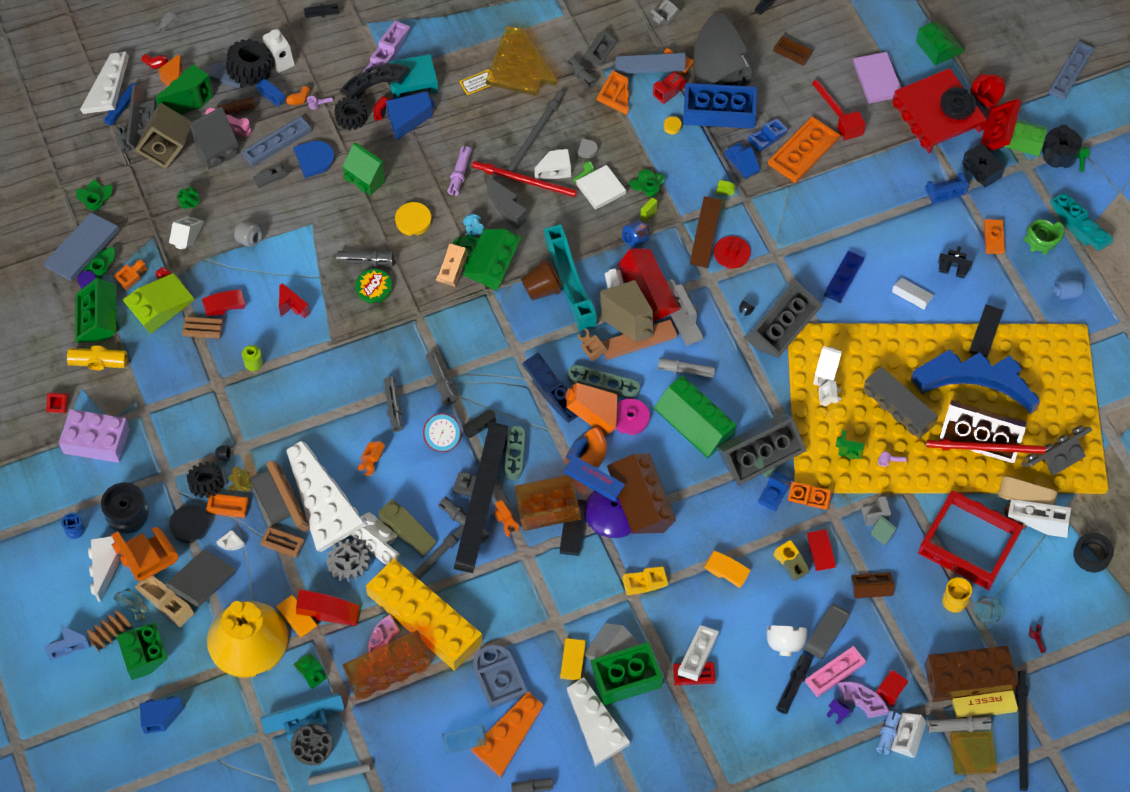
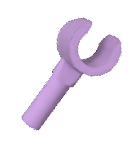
M309 96L307 102L310 109L316 110L319 105L333 102V99L331 97L317 100L316 97Z
M883 452L879 457L878 465L886 467L889 465V461L906 462V457L891 456L888 452Z

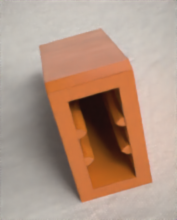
M575 383L567 390L565 398L569 410L593 428H601L605 436H608L616 429L617 394L580 383Z

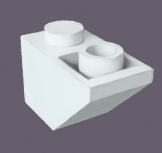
M823 346L813 384L822 386L829 380H835L842 351H838L833 347Z

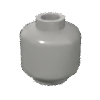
M242 221L234 229L235 240L242 245L253 247L261 241V229L254 223Z

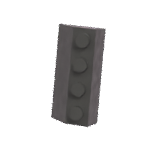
M794 280L781 292L744 338L758 351L779 358L823 305L799 282Z
M785 412L717 446L723 463L738 486L807 451L793 417ZM749 450H753L756 455L763 459V468L759 469L754 465L756 457Z

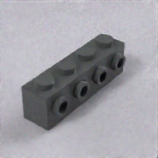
M880 367L865 380L863 390L866 395L877 401L879 406L883 410H887L898 423H902L910 434L920 439L935 426L938 416L884 368Z

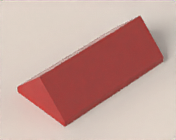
M629 249L617 266L625 283L636 281L653 311V322L680 310L651 249Z

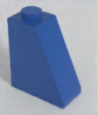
M427 91L386 101L388 117L396 140L402 138L433 116L434 100L429 98Z

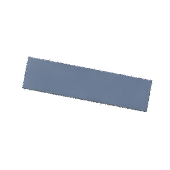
M1078 41L1048 93L1065 100L1095 48Z
M686 53L616 56L615 72L619 74L685 71Z
M301 116L243 150L242 155L253 167L312 132V127Z

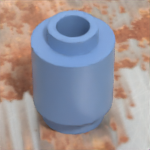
M1076 280L1058 281L1053 287V294L1058 300L1076 299L1078 296H1082L1083 293L1082 283Z

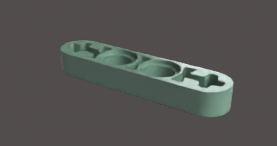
M574 365L568 370V380L572 384L580 383L628 399H634L640 393V385L633 379L579 365ZM576 372L579 373L577 377H573V375H575ZM592 376H597L600 381L592 383L589 379ZM615 381L618 383V386L611 388L608 386V383ZM630 387H634V390H632V392L628 391Z

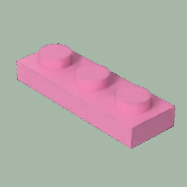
M853 646L806 678L805 683L818 698L837 685L838 682H841L864 666L866 660Z

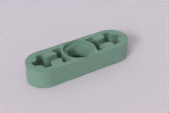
M513 426L508 430L505 475L510 480L519 479L523 472L525 431L520 426ZM515 433H519L518 443H514ZM517 449L521 453L519 456L513 457L510 455V451ZM512 463H516L515 473H511Z

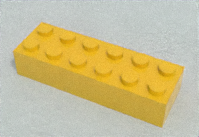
M395 558L366 585L367 595L379 606H382L387 613L391 614L395 620L454 671L482 644L481 632Z

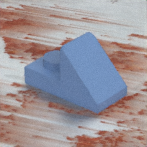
M61 626L64 640H55L45 646L50 661L90 648L86 636L64 626Z

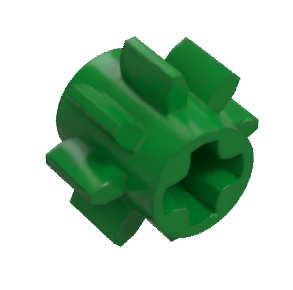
M191 186L189 188H182L177 195L178 203H180L179 206L186 210L188 207L195 208L200 200L197 190Z

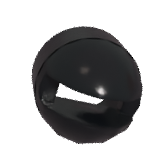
M744 300L739 305L740 313L746 310L744 316L751 315L755 309L754 306Z
M221 445L216 448L215 455L219 460H230L231 449L229 445Z

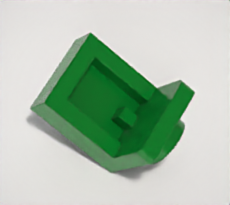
M842 430L841 436H837L835 446L839 448L838 455L846 456L849 459H861L864 443L845 440L846 430Z
M310 653L301 657L293 664L296 671L306 680L311 689L327 679L321 663Z

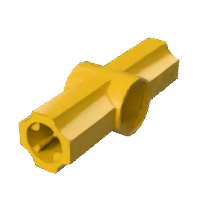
M92 346L90 349L69 348L67 363L74 366H88L90 369L97 371L103 370L104 367L125 368L127 366V351L107 350L102 346Z

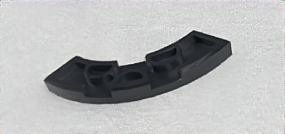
M392 63L383 66H372L365 69V72L358 76H353L340 89V92L347 97L352 96V99H354V96L358 97L364 90L379 83L394 82L402 84L411 70L404 65Z

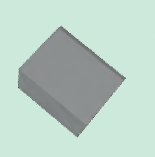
M605 623L585 652L584 657L592 660L637 646L640 643L623 625Z

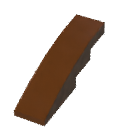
M705 196L703 198L690 265L703 268H708L722 199Z

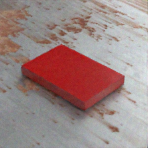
M1018 98L990 108L981 143L989 151L1011 143L1021 106V101Z

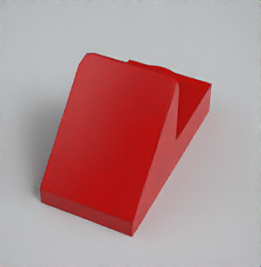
M281 283L279 285L280 316L282 317L290 309L296 315L300 314L303 318L310 315L309 305L286 285Z

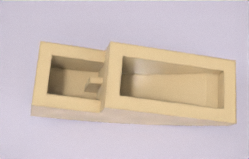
M154 576L140 581L135 586L141 595L178 627H181L194 615L189 604L176 596L173 591L168 589L165 584Z

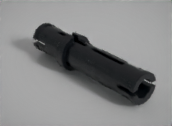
M800 655L795 669L790 673V680L776 706V710L782 714H788L801 683L806 679L807 670L812 663V659L808 656Z

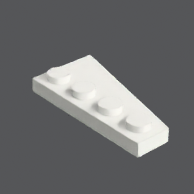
M127 52L109 55L80 108L83 114L115 110L129 59Z
M585 678L567 687L568 696L577 715L595 767L630 745L627 737Z

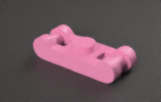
M209 108V109H207V110H206V114H208V113L214 111L215 109H214V108ZM226 115L234 134L242 137H249L251 135L248 119H237L231 115Z

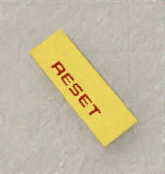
M1013 690L953 698L952 700L956 719L966 718L967 716L972 718L1018 711Z

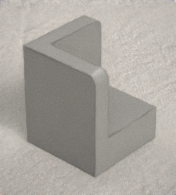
M886 496L879 497L876 505L861 508L865 526L875 525L881 516L888 521L890 519L891 512Z

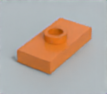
M984 220L985 254H1004L1003 220Z

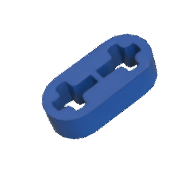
M262 79L256 84L258 91L274 105L279 107L286 101L284 94L266 79Z

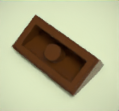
M891 572L851 575L855 598L894 595V581Z

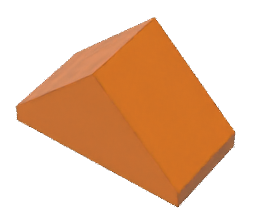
M176 55L158 69L161 81L167 86L182 75L183 64L180 55Z

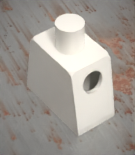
M272 30L263 35V44L270 49L272 54L271 62L280 73L293 67L294 61L290 46L280 30Z

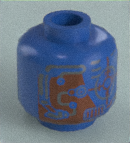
M633 221L622 229V239L629 246L637 247L648 240L649 228L642 221Z

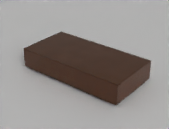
M784 36L779 39L773 49L774 52L803 66L813 53V50Z

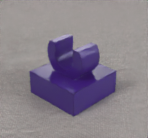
M838 698L833 699L829 704L832 710L827 713V717L830 718L833 713H837L838 720L836 724H840L844 718H849L854 710Z

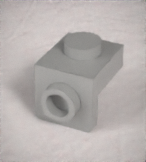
M664 0L656 11L652 9L650 12L653 14L652 19L659 25L663 23L667 27L680 10L669 0Z

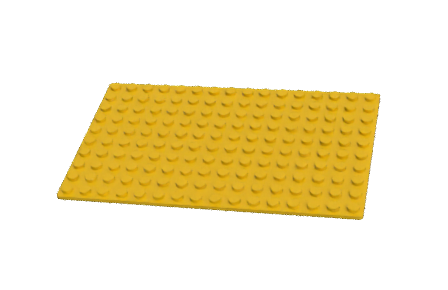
M808 323L788 346L791 416L807 450L794 457L795 482L831 490L833 493H950L953 490L960 493L998 494L1002 477L1005 476L1055 490L1058 494L1107 493L1108 482L1087 325H998L987 359L990 361L991 366L1006 357L1011 356L1013 360L1020 364L1022 370L1019 377L1025 380L1027 387L1037 394L1040 401L1037 410L1030 414L1017 401L992 388L974 384H951L922 394L911 381L914 370L949 349L958 355L961 363L973 357L974 354L969 353L978 324ZM823 346L833 347L838 351H842L834 380L837 387L841 389L837 396L842 398V400L836 404L830 403L828 406L820 405L818 389L820 386L813 384ZM880 367L884 368L938 416L935 426L920 439L910 434L902 423H898L887 410H883L877 401L868 397L864 392L865 380ZM951 399L1027 422L1020 445L1045 446L1050 443L1054 444L1057 442L1058 437L1073 433L1072 429L1077 426L1083 425V427L1092 428L1091 432L1078 439L1086 457L1055 475H1051L1044 459L1031 467H1023L1021 462L1025 461V457L1031 453L1018 452L1013 464L970 450L950 449V451H945L942 448H926L927 440H939ZM842 430H846L845 440L864 443L861 459H849L846 456L838 455L839 448L835 446L837 436H841ZM883 452H888L891 456L906 457V462L889 461V465L886 467L878 465L879 457Z

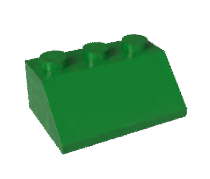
M483 229L463 276L497 291L521 237L506 229Z
M96 278L76 293L75 342L105 341L116 333L117 293L115 284Z
M649 642L590 660L597 689L604 706L662 688L663 677Z

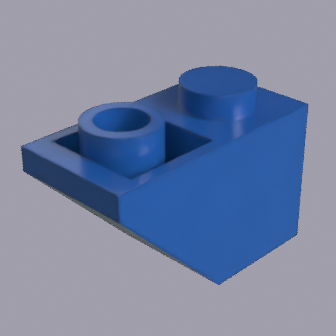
M170 696L165 700L157 701L150 699L140 703L141 727L144 734L166 731L184 710L182 698Z

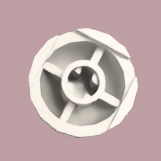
M767 626V642L773 650L780 652L779 656H792L793 652H799L806 644L807 628L799 627V629H795L791 626Z

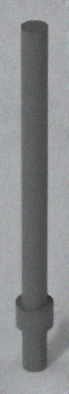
M558 91L553 100L549 101L546 106L547 109L506 170L514 172L551 114L559 107V102L564 96L562 91Z
M461 525L452 535H448L443 540L444 543L413 575L419 579L449 548L452 549L457 544V540L462 536L464 526ZM380 606L379 609L385 614L386 610Z

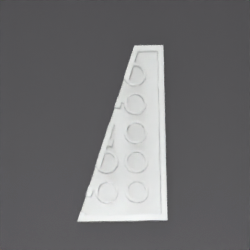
M300 441L286 450L317 551L323 552L338 543V541L368 525L359 516L356 508L349 503L347 496L334 479L327 474L325 467L321 466L317 457L305 442Z

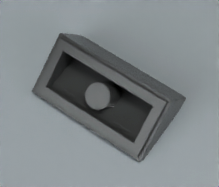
M603 30L597 35L584 54L583 59L601 66L617 40L606 30Z

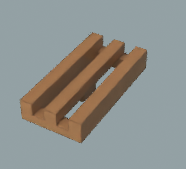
M185 317L184 330H182L183 336L220 339L223 326L222 319ZM188 329H199L200 331H194V330H188Z
M268 526L260 544L263 547L297 559L305 539ZM270 533H271V534H274V535H276V536L285 538V539H287V540L296 542V543H298V544L295 545V544L286 542L285 540L272 537V536H270L269 534H270Z

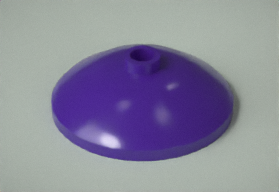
M594 490L588 497L585 507V517L589 526L596 533L607 538H622L630 535L632 532L619 498L614 502ZM616 503L618 506L614 507L611 504Z

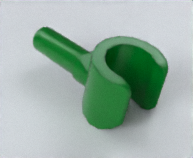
M1088 147L1081 148L1078 155L1080 172H1084V158H1089L1090 156Z

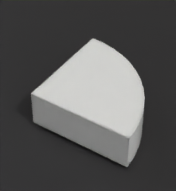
M230 530L216 541L217 545L225 550H237L245 546V543L233 530Z

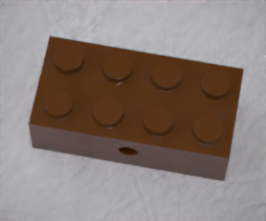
M1009 646L928 655L924 663L933 702L1014 691L1018 684Z

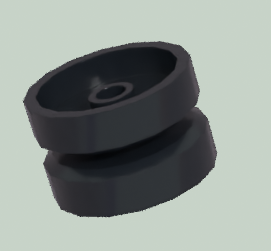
M126 482L117 483L109 487L102 495V512L111 529L120 533L135 532L147 521L149 514L148 505L143 492L138 486Z

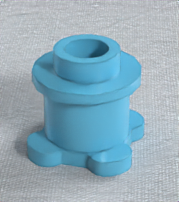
M469 214L464 218L463 224L466 226V235L481 236L484 226L480 224L481 217L479 215Z

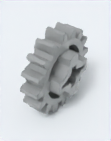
M346 539L344 544L338 541V547L332 545L333 552H327L329 558L326 559L328 571L332 572L334 578L339 575V581L347 578V581L350 582L352 577L358 580V574L365 575L363 569H369L370 557L368 556V550L364 549L362 543L357 545V540L350 543L349 539Z

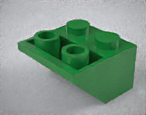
M156 622L116 636L131 680L153 673L168 659Z

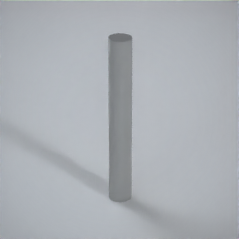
M369 763L309 777L307 780L309 786L370 772Z

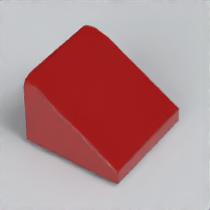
M47 393L46 412L66 413L69 393Z

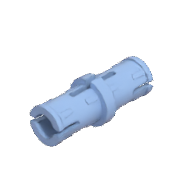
M888 712L885 725L881 728V738L876 748L879 753H882L884 747L883 754H889L892 741L897 735L896 728L901 718L900 714L895 713L893 719L894 712Z

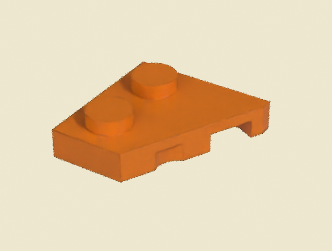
M612 70L596 100L627 115L629 111L628 78Z

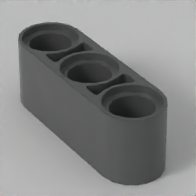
M269 470L250 477L252 486L272 525L291 517Z
M833 603L807 641L804 650L823 660L847 623L851 613Z

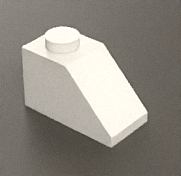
M568 149L549 151L534 168L535 179L543 181L571 177Z
M189 216L174 221L169 243L174 244L178 249H186L192 246L204 221Z

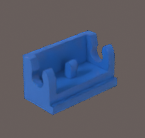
M958 173V177L944 182L933 184L932 181H928V185H925V190L932 204L966 195L969 184L964 175Z

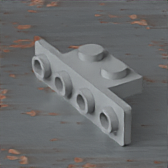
M672 279L666 281L680 310L670 314L685 345L689 346L702 341L703 336L696 324L698 310L695 304L692 305L688 290H684L682 284L676 285Z

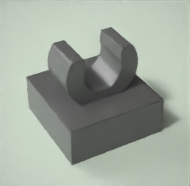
M458 472L453 493L471 497L476 476Z

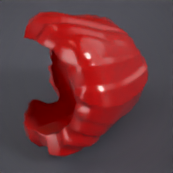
M983 73L972 81L970 93L986 107L993 108L996 107L999 100L1003 97L1006 81L1001 76Z

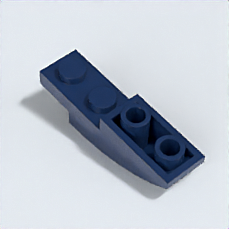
M537 352L525 360L522 365L532 377V383L552 408L567 423L577 418L578 416L567 408V400L565 398L568 390L562 381L558 380L540 353Z

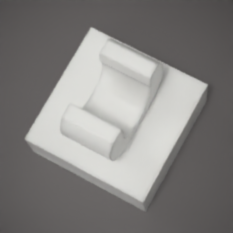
M829 380L818 388L820 405L828 406L830 403L836 404L842 400V398L837 396L841 389L837 387L836 381Z

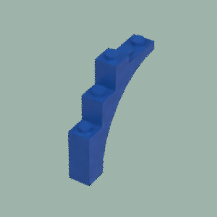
M949 349L914 370L911 381L922 394L951 384H974L992 388L1008 395L1021 404L1030 414L1037 410L1040 403L1037 394L1027 387L1023 378L1019 377L1022 370L1021 366L1011 356L991 366L990 361L979 352L961 363L958 355Z

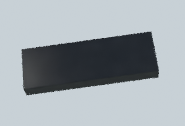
M985 304L969 353L976 355L980 352L983 357H988L1004 310Z
M567 498L560 554L580 555L586 500Z

